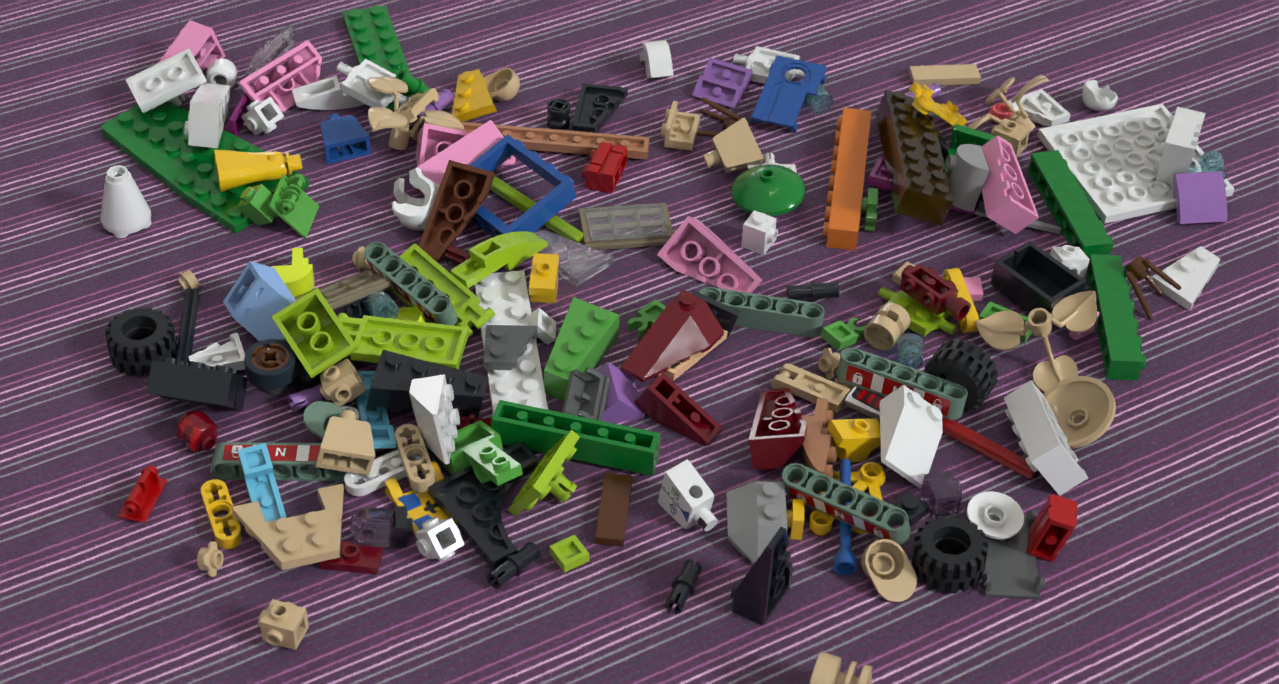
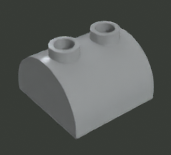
M963 144L957 148L955 155H949L947 158L946 169H949L947 177L954 201L952 205L973 212L989 173V167L981 146Z

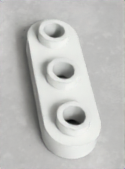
M397 449L374 459L369 475L347 472L344 477L345 489L353 496H364L385 487L386 480L395 478L398 481L407 477ZM414 454L409 456L408 460L418 461L422 456Z

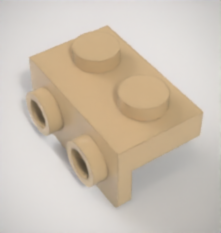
M673 101L671 109L666 110L665 123L662 124L661 137H665L664 147L692 151L700 123V115L677 112L678 101Z

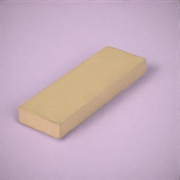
M976 64L910 66L909 68L912 84L916 82L921 86L923 84L929 86L933 83H937L939 86L980 84L981 80Z

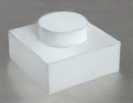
M540 308L531 312L530 326H537V338H540L547 345L555 341L557 322Z

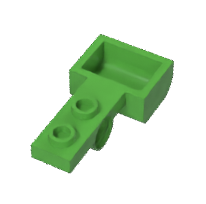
M481 420L457 430V438L454 439L455 452H451L449 464H444L437 457L441 466L452 475L472 466L476 477L481 483L491 480L496 485H501L523 475L521 464L503 452L500 434Z

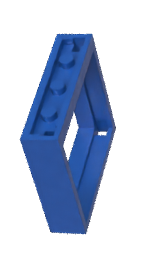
M506 135L471 163L470 166L492 172L508 158L514 156L555 188L509 226L481 205L471 218V221L492 237L518 231L534 233L576 198L573 186L575 183L570 176L561 174L552 163H546L537 152H531L519 139L515 140L509 135Z

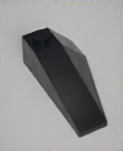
M779 528L741 583H735L730 594V598L733 599L732 612L764 626L791 587L793 565L788 562L791 554L786 551L789 545L786 528Z

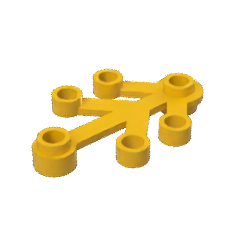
M914 82L909 88L915 95L912 102L913 107L924 115L933 112L953 126L955 124L964 126L968 122L962 115L957 113L959 108L952 102L948 101L946 104L935 103L931 98L934 92L924 84L921 86Z
M868 462L858 472H851V483H855L852 486L853 488L862 492L868 488L871 496L882 500L880 486L884 484L886 475L881 465ZM833 471V479L840 481V472ZM815 510L811 513L809 526L816 535H826L831 531L833 521L836 518ZM852 526V530H853L855 533H858V534H864V533H866V532H864V531H862V530H860V529H858V528Z

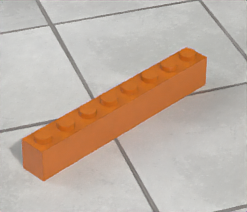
M843 108V116L837 118V131L835 134L826 204L831 206H826L824 220L829 222H824L822 236L827 237L826 247L856 251L871 111Z

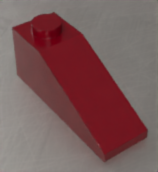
M663 372L634 401L654 421L704 446H707L722 429L709 414Z

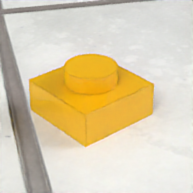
M793 499L792 510H786L787 527H790V539L802 540L804 499Z

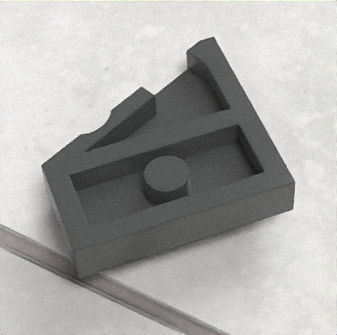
M486 325L484 370H511L517 363V359L527 350L529 341L532 338L536 339L537 326Z

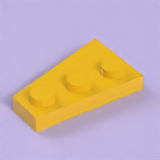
M479 69L466 71L458 75L451 115L460 122L497 111Z

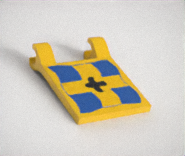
M432 461L436 483L444 479L437 462ZM395 478L385 481L387 487L385 488V494L394 502L395 506H407V518H413L414 535L423 529L422 523L431 518L438 517L439 520L449 519L429 496L428 491L417 492L411 490L403 494Z

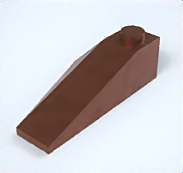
M449 160L419 247L434 260L441 261L446 254L447 248L452 246L485 201L495 173Z

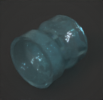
M822 83L819 85L816 96L806 95L805 97L806 102L809 103L815 113H824L833 104L832 96L826 91Z
M1217 151L1204 153L1199 159L1201 172L1222 171L1225 180L1227 172L1224 166L1223 155Z
M376 292L367 300V310L372 316L397 318L398 306L388 294Z
M912 333L902 335L898 339L896 362L914 369L920 368L923 363V339L919 335Z

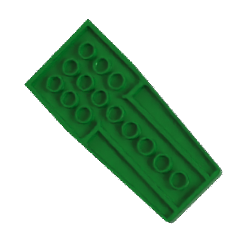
M169 101L142 113L137 104L102 125L104 137L185 201L234 233H238L253 223L249 217L237 208L241 201L240 196L242 192L248 187L263 184L274 194L280 181L278 179L253 182L220 192L214 150L249 153L265 151L225 130L222 132L218 148L188 145L189 136L184 135L185 123L188 121L189 111ZM292 171V175H289L287 177L290 178L293 175L300 173H298L297 171ZM305 176V185L301 188L302 191L309 187V179Z

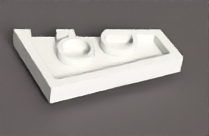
M1200 246L1162 270L1181 286L1180 290L1174 288L1157 274L1152 279L1164 294L1190 311L1195 300L1202 293L1204 286L1218 268L1220 258Z

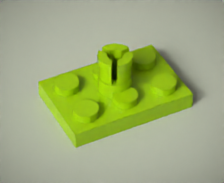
M573 430L569 431L545 453L507 510L516 517L524 509L527 512L530 511L538 499L542 500L548 492H551L562 503L568 500L571 496L569 494L576 490L577 485L562 474L564 470L562 464L564 461L568 462L577 451L574 445L580 438L579 435Z

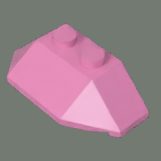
M307 40L239 81L238 84L253 102L258 99L261 103L271 96L280 111L284 113L296 105L292 89L319 81L322 57Z

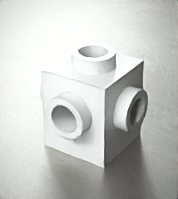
M271 96L261 103L257 99L246 107L248 112L241 116L247 128L255 136L262 131L265 135L277 127L275 123L284 117Z
M1064 245L1063 247L1051 248L1050 255L1084 279L1090 259L1079 247Z
M438 517L431 518L422 523L423 529L415 533L418 539L416 542L420 553L426 556L427 559L438 558L439 561H443L455 554L454 550L465 545L460 536V531L452 518L441 520Z

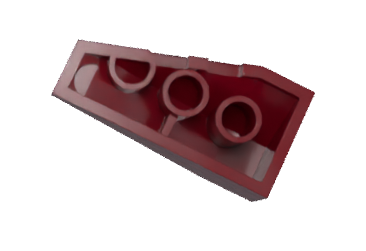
M683 289L666 306L621 366V371L641 382H645L661 372L667 371L672 364L679 361L683 363L690 360V356L699 351L704 353L710 350L724 335V330L707 303Z
M788 388L762 390L749 436L753 470L771 471L781 468L805 441L808 429L807 422L802 418L801 411L797 409L795 400Z

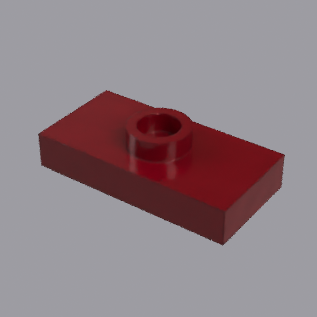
M341 541L340 558L319 562L320 569L378 575L383 556V546Z

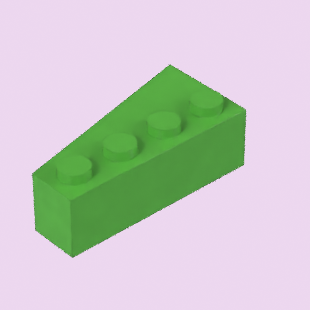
M573 297L544 369L545 394L565 402L571 371L577 369L587 375L586 369H595L619 338V314Z

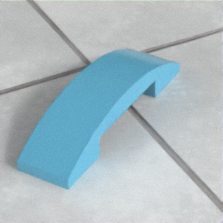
M358 371L366 389L364 393L356 397L359 420L370 424L374 449L396 448L393 425L389 424L387 409L376 407V411L366 410L370 387L376 371Z
M266 443L239 449L238 455L251 503L259 502L265 522L287 518Z

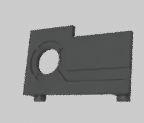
M967 507L965 508V518H966V519H968V517H967ZM1029 510L1027 515H1024V523L1021 530L1010 540L998 541L985 536L988 539V553L983 575L985 597L1040 600L1041 588H1046L1045 578L1038 577L1035 556L1027 553L1028 531L1037 517L1036 510Z

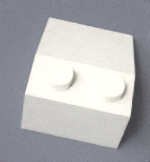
M903 385L880 400L881 462L918 488H922L925 485L943 433L942 412L936 406L925 401L917 392H913Z

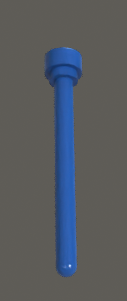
M842 459L840 461V482L851 486V462L849 459ZM845 502L841 505H848L851 502ZM839 520V551L833 558V569L839 575H851L857 570V557L851 551V525Z

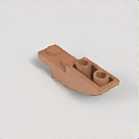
M817 398L814 415H802L808 427L805 441L802 444L804 466L833 478V465L831 463H836L837 447L832 446V435H830L827 427L830 421L834 419L833 410H829L828 399Z

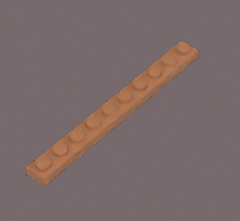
M418 118L416 121H414L413 127H414V125L416 124V122L419 120V118ZM424 122L421 123L415 132V136L411 137V140H418V133ZM461 122L466 132H472L483 125L482 123ZM495 125L503 137L509 135L515 140L519 139L529 150L590 155L592 150H597L601 142L612 143L613 146L615 144L626 146L627 158L647 160L650 137Z

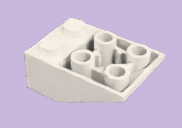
M445 374L413 379L409 394L424 444L444 464H449L451 452H455L456 425H460L458 409H453L451 402L454 400L452 385L447 384Z

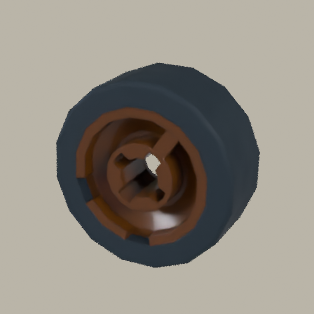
M279 339L262 340L252 345L245 353L246 375L248 381L255 387L264 390L283 388L290 384L297 376V355L288 342Z

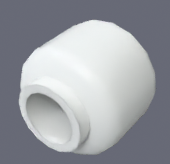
M223 58L211 62L206 72L207 83L228 85L233 88L237 79L236 66L231 61Z

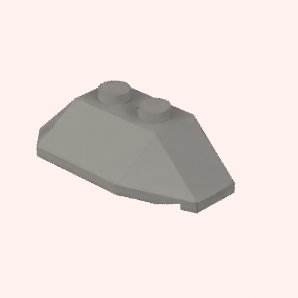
M753 479L726 493L728 540L743 556L751 561L752 565H754L779 528L783 527L787 530L785 484L782 480Z

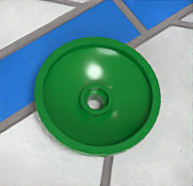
M764 164L749 168L741 173L732 185L734 203L741 210L752 214L755 210L769 216L782 215L795 209L805 196V184L802 178L791 169L774 164Z

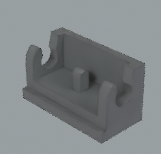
M592 368L586 369L587 375L577 369L572 370L562 413L602 421L611 378L603 376Z

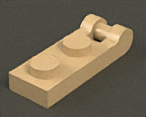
M431 88L423 94H414L395 112L405 116L408 124L418 119L417 115L426 111L425 107L429 103L439 100L438 93L435 88Z
M785 363L779 370V374L775 375L770 382L773 389L788 388L791 394L815 404L817 398L828 399L829 410H833L836 413L844 405L845 399L850 393L849 388L789 363Z

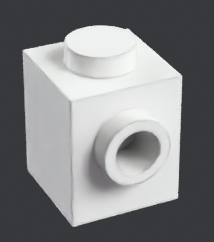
M754 210L743 224L741 247L764 255L777 238V218Z

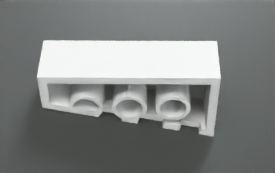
M211 83L200 85L190 100L188 121L185 123L184 135L189 136L188 145L218 148L230 108L231 86Z
M1177 107L1175 115H1170L1153 167L1154 170H1158L1155 180L1173 184L1174 173L1189 172L1206 113Z

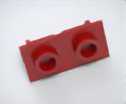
M148 465L142 469L137 482L118 514V518L146 523L167 483V479L158 477V470L155 466Z

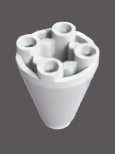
M120 165L113 166L107 171L100 215L103 227L109 232L114 233V236L117 238H125L131 233L150 227L152 223L151 210L127 168Z

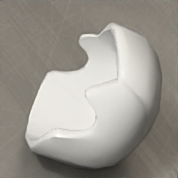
M1097 80L1086 81L1082 90V99L1085 106L1094 111L1110 110L1116 105L1118 100L1117 94L1111 91L1109 86L1099 88Z

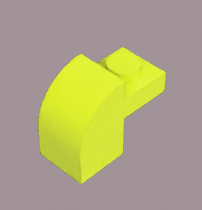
M292 248V265L271 266L275 268L294 298L313 290L315 285L313 264H309V258H304L303 248Z

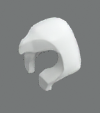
M415 168L409 171V182L414 188L420 189L424 193L425 199L413 198L404 192V179L398 178L394 182L393 192L398 203L396 201L392 202V210L402 225L411 230L421 232L426 227L440 185L423 176L421 169Z

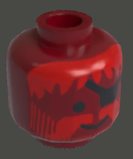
M190 411L178 420L176 435L192 452L207 451L217 442L218 426L204 412Z

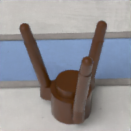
M705 97L701 98V101L727 115V117L703 108L699 109L701 113L723 121V130L742 119L739 118L740 115L730 112ZM717 131L697 132L698 135L712 137L721 133Z
M1139 255L1124 267L1128 272L1125 276L1130 281L1149 320H1152L1153 316L1135 278L1138 281L1144 278L1158 295H1163V291L1149 276L1151 273L1149 269H1151L1177 290L1181 289L1178 283L1157 268L1148 257L1144 259Z

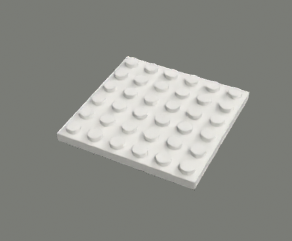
M1163 104L1039 129L1038 138L1048 151L1059 150L1063 159H1066L1071 173L1076 176L1077 183L1084 190L1090 205H1093L1094 211L1104 224L1177 208V199L1173 198V184L1155 180L1158 170L1153 169L1169 117L1172 115ZM1196 145L1188 173L1219 171L1200 147ZM1224 177L1226 197L1233 195L1234 187Z

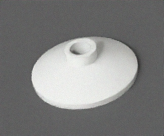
M988 491L979 493L970 500L967 507L969 522H974L978 525L977 530H983L985 536L993 539H1007L1015 536L1021 530L1024 523V514L1019 504L1011 497L999 492Z

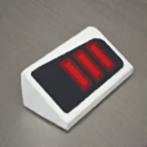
M855 386L847 395L845 404L853 410L871 418H877L880 421V400L885 398V396Z

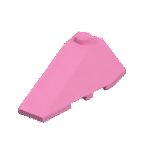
M424 123L418 133L416 147L417 167L471 132ZM511 156L499 167L514 166L516 158Z
M691 216L684 220L657 254L675 271L717 288L753 293L762 282V279L701 221Z

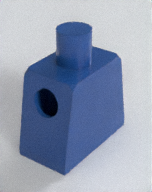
M331 114L328 116L327 121L321 122L322 142L327 164L371 155L369 134L354 116L340 117L338 114Z

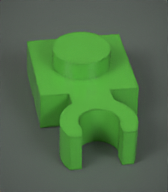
M868 188L867 198L862 197L861 212H866L865 230L875 231V221L877 218L878 189Z
M655 299L637 311V317L628 321V331L630 332L638 328L637 337L643 338L666 306Z
M857 318L849 319L848 324L840 320L823 327L820 336L839 351L855 344L858 338L864 337L866 325L857 327Z

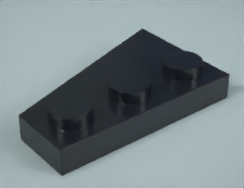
M582 83L572 123V131L597 133L627 97L628 88Z

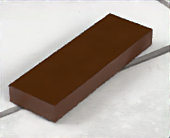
M605 473L595 544L624 546L633 476Z

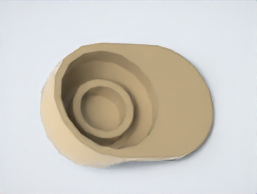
M504 68L484 77L489 94L497 101L505 102L511 100L516 96L520 88L519 77L511 68Z
M881 539L872 542L865 548L861 557L862 569L867 577L871 579L878 594L890 602H902L908 599L915 591L917 577L901 546L893 540Z

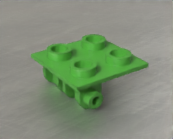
M283 174L268 207L305 239L319 205L301 190L305 185L303 175L296 174L288 178Z

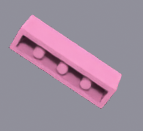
M490 120L416 168L421 169L423 176L440 185L449 160L470 165L504 137L492 120Z

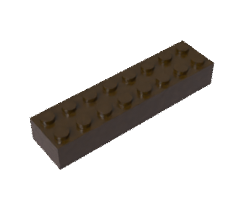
M886 90L876 111V118L895 213L942 226L954 201L934 119L929 114L924 115L913 107V97L906 96L900 91L892 92Z

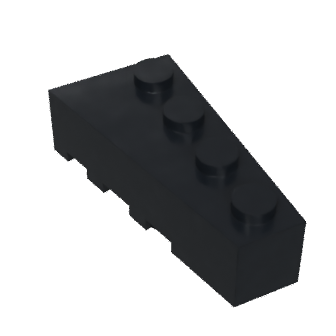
M382 350L370 387L366 410L376 411V407L389 408V412L400 413L401 409L413 410L409 394L412 380L445 374L447 384H451L453 388L454 400L451 401L453 409L457 408L459 415L462 417H469L471 414H474L475 418H478L489 377Z

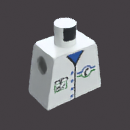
M687 459L665 472L658 503L684 529H690L699 524L704 531L711 530L718 522V519L710 511L714 494Z

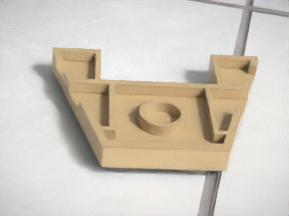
M343 484L318 489V499L323 510L280 518L279 520L265 522L258 501L232 507L234 519L237 522L241 521L245 526V531L261 543V548L281 570L340 558L344 499Z

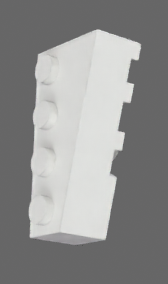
M1031 380L1004 397L1008 407L1005 413L1014 424L1012 429L1020 439L1018 443L1023 452L1028 456L1025 460L1033 472L1039 471L1060 496L1088 479L1085 471L1077 463L1079 460L1075 452L1071 450L1066 442L1068 439L1058 425V421L1046 398Z

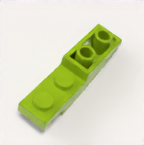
M528 231L501 234L469 249L470 258L450 271L457 280L469 289L501 267L509 271L532 257L533 253H538L546 248L548 242L533 232Z

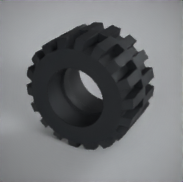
M152 307L128 309L123 311V314H117L114 320L108 323V328L105 329L109 357L113 367H116L119 372L125 371L126 375L130 376L133 374L137 376L149 375L152 360L162 362V357L175 359L177 342L173 322L169 315L166 313L162 314V310H152Z
M951 339L943 343L926 364L923 371L960 384L967 389L968 394L963 410L964 413L977 410L998 382V370L995 369V362L990 360L991 356L987 352L982 351L980 346H975L970 341L963 342L962 339H956L955 341Z
M942 515L937 516L936 520H927L926 525L922 524L918 528L914 539L912 565L921 583L926 582L927 587L930 589L935 587L938 589V592L950 591L951 594L957 593V590L965 592L969 590V586L975 587L978 585V581L982 580L985 571L988 539L985 538L983 530H977L978 525L974 522L968 523V519L963 517L957 519L955 516L949 515V518H944Z

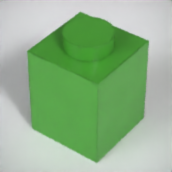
M263 184L248 187L242 192L240 196L241 201L237 208L256 225L260 226L270 223L276 216L275 212L268 207L274 194Z

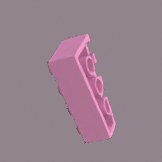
M997 135L981 147L989 167V173L982 188L986 216L998 223L1003 229H1008L1017 234L1037 220L1039 216L1012 144Z

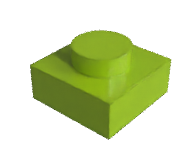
M575 535L549 546L550 555L564 573L589 562V552Z

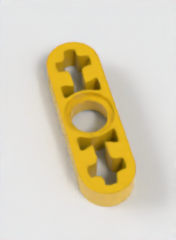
M945 269L943 271V280L954 282L958 289L957 298L962 297L971 304L970 311L962 320H957L963 333L977 332L976 321L979 320V316L960 269Z
M209 480L202 485L201 495L215 541L222 549L235 548L241 543L242 534L239 521L237 522L233 517V504L227 486L221 480ZM213 492H217L219 500L214 501ZM220 510L229 512L225 517L218 518L214 516ZM228 527L231 536H226L223 528Z

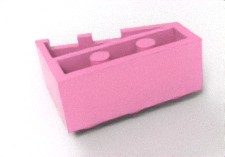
M189 20L158 63L189 48L203 72L207 70L211 62L226 56L212 28Z

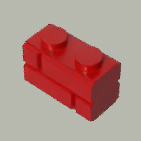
M601 142L597 150L591 151L590 164H585L582 172V178H585V187L587 189L600 190L608 194L614 192L627 165L626 146L617 144L613 146L612 143Z
M1055 494L1049 496L1029 528V541L1027 542V553L1029 555L1050 562L1055 560L1059 551H1061L1076 528L1078 503Z

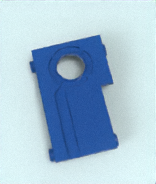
M776 55L749 122L756 124L757 121L783 126L791 128V132L796 133L799 126L797 124V117L806 95L816 96L820 83H825L827 75H825L826 66ZM798 69L804 72L805 78L799 82H791L786 79L785 74L789 70Z

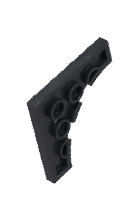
M523 442L503 450V452L521 464L523 475L538 465V458ZM469 466L429 486L428 494L449 519L452 518L459 531L488 565L494 569L503 563L504 557L508 554L517 552L516 547L506 533L501 513L509 490L523 475L501 485H496L491 480L481 483L476 477L473 467Z

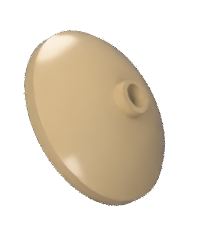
M1088 376L1067 378L1056 383L1044 393V397L1051 407L1058 425L1068 439L1066 442L1071 449L1086 446L1100 438L1108 430L1116 412L1114 396L1108 386L1096 378Z

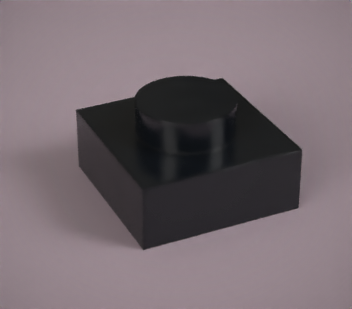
M907 491L890 503L907 513L910 527L928 515L930 506L910 491Z
M395 506L394 547H406L407 535L412 536L413 518H407V506Z

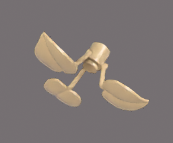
M1042 74L1031 79L1011 100L1012 103L1016 102L1019 110L1016 111L1003 95V93H1007L1008 87L1014 82V77L1009 78L1000 88L993 91L985 101V104L988 105L999 96L1012 113L1008 120L1030 128L1031 132L1035 125L1028 118L1029 115L1025 112L1021 99L1029 89L1049 81ZM987 113L971 123L968 128L976 129L988 120H993L1000 124L1002 120Z
M390 76L369 78L368 84L372 89L381 93H393L394 113L384 107H372L368 111V121L373 132L384 128H392L388 143L390 147L397 150L407 149L409 137L415 136V132L423 122L425 124L464 131V126L456 117L439 110L425 111L424 116L419 118L411 130L407 118L395 112L399 108V93H406L408 91L406 83Z
M1085 291L1070 295L1054 306L1052 314L1043 308L1033 309L1028 315V320L1025 321V327L1023 318L1018 313L1010 310L1000 311L984 319L977 320L976 325L983 340L991 347L1000 351H1008L1018 347L1020 336L1026 335L1029 328L1035 336L1042 337L1049 361H1042L1035 367L1033 379L1035 385L1041 391L1046 392L1056 383L1078 376L1076 363L1069 356L1062 355L1055 359L1053 358L1047 336L1052 330L1051 322L1059 328L1066 326L1069 331L1074 333L1090 329L1097 319L1096 292Z

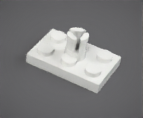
M188 48L126 79V82L142 113L167 101L177 106L181 105V100L185 101L186 99L185 92L207 82Z

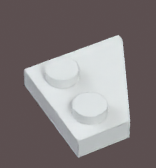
M1042 89L1022 97L1021 104L1031 121L1047 127L1069 122L1070 113ZM1010 100L1009 103L1016 111L1019 110L1016 102L1012 103Z
M238 332L231 334V341L222 346L216 342L205 350L189 356V361L213 366L214 370L216 365L230 367L239 371L244 370L245 353Z

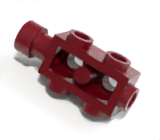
M922 264L915 267L908 265L902 271L899 289L934 314L939 315L949 310V314L952 317L962 320L969 313L971 304L962 297L957 298L958 289L954 282L943 280L938 276L934 268H926Z

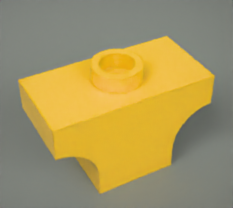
M533 253L529 283L530 302L556 303L559 268L558 254Z
M877 418L831 420L827 427L833 437L832 446L837 447V455L840 460L849 459L850 462H865L868 455L875 448L881 446L880 423Z

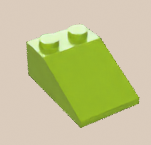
M318 288L271 316L311 378L358 349Z

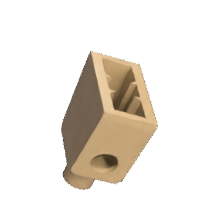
M745 117L712 138V145L715 150L703 155L708 168L721 163L725 173L745 169L747 165H760L764 159Z
M351 410L341 412L340 417H330L316 461V467L369 475L375 458L370 424L366 421L357 420L356 413Z

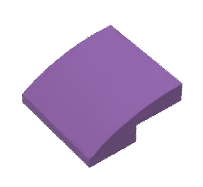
M710 57L703 75L699 76L692 96L698 99L705 97L718 105L736 109L749 85L753 71L752 69Z
M1222 171L1174 173L1173 198L1177 199L1178 224L1227 222V198Z

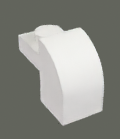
M667 41L642 42L643 52H640L639 56L640 62L645 61L647 79L672 76V59Z

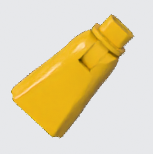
M214 150L220 192L253 182L281 179L283 174L289 176L292 175V171L302 170L300 154L289 155L288 152H285L284 156L283 153L275 151L249 153Z

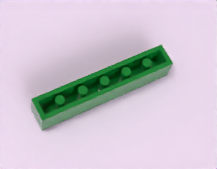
M1059 150L1031 153L1028 173L1055 222L1061 228V232L1068 245L1079 247L1088 258H1090V254L1110 255V251L1113 250V240L1105 231L1103 222L1095 214L1093 205H1090L1084 190L1077 183L1076 176L1071 173L1066 159H1063Z
M1090 254L1086 277L1089 291L1096 292V305L1099 312L1096 329L1106 379L1138 380L1140 371L1145 369L1146 357L1145 354H1141L1142 338L1137 335L1138 319L1133 316L1134 301L1130 300L1129 297L1130 283H1126L1125 276L1127 270L1122 264L1121 255Z
M499 400L491 418V427L500 434L501 442L504 445L513 446L523 442L529 450L546 453L569 431L573 430L580 438L574 445L577 451L571 459L651 476L654 474L660 456L661 433L503 400Z

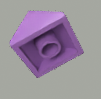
M606 362L597 370L603 376L611 378L602 421L618 423L644 419L643 410L634 403L639 395L633 377Z

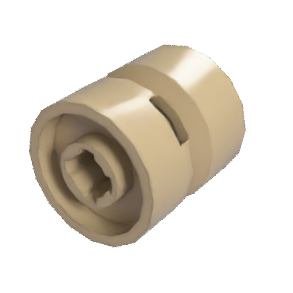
M888 302L884 304L864 328L866 341L877 350H890L910 325L911 320L908 312L896 303Z

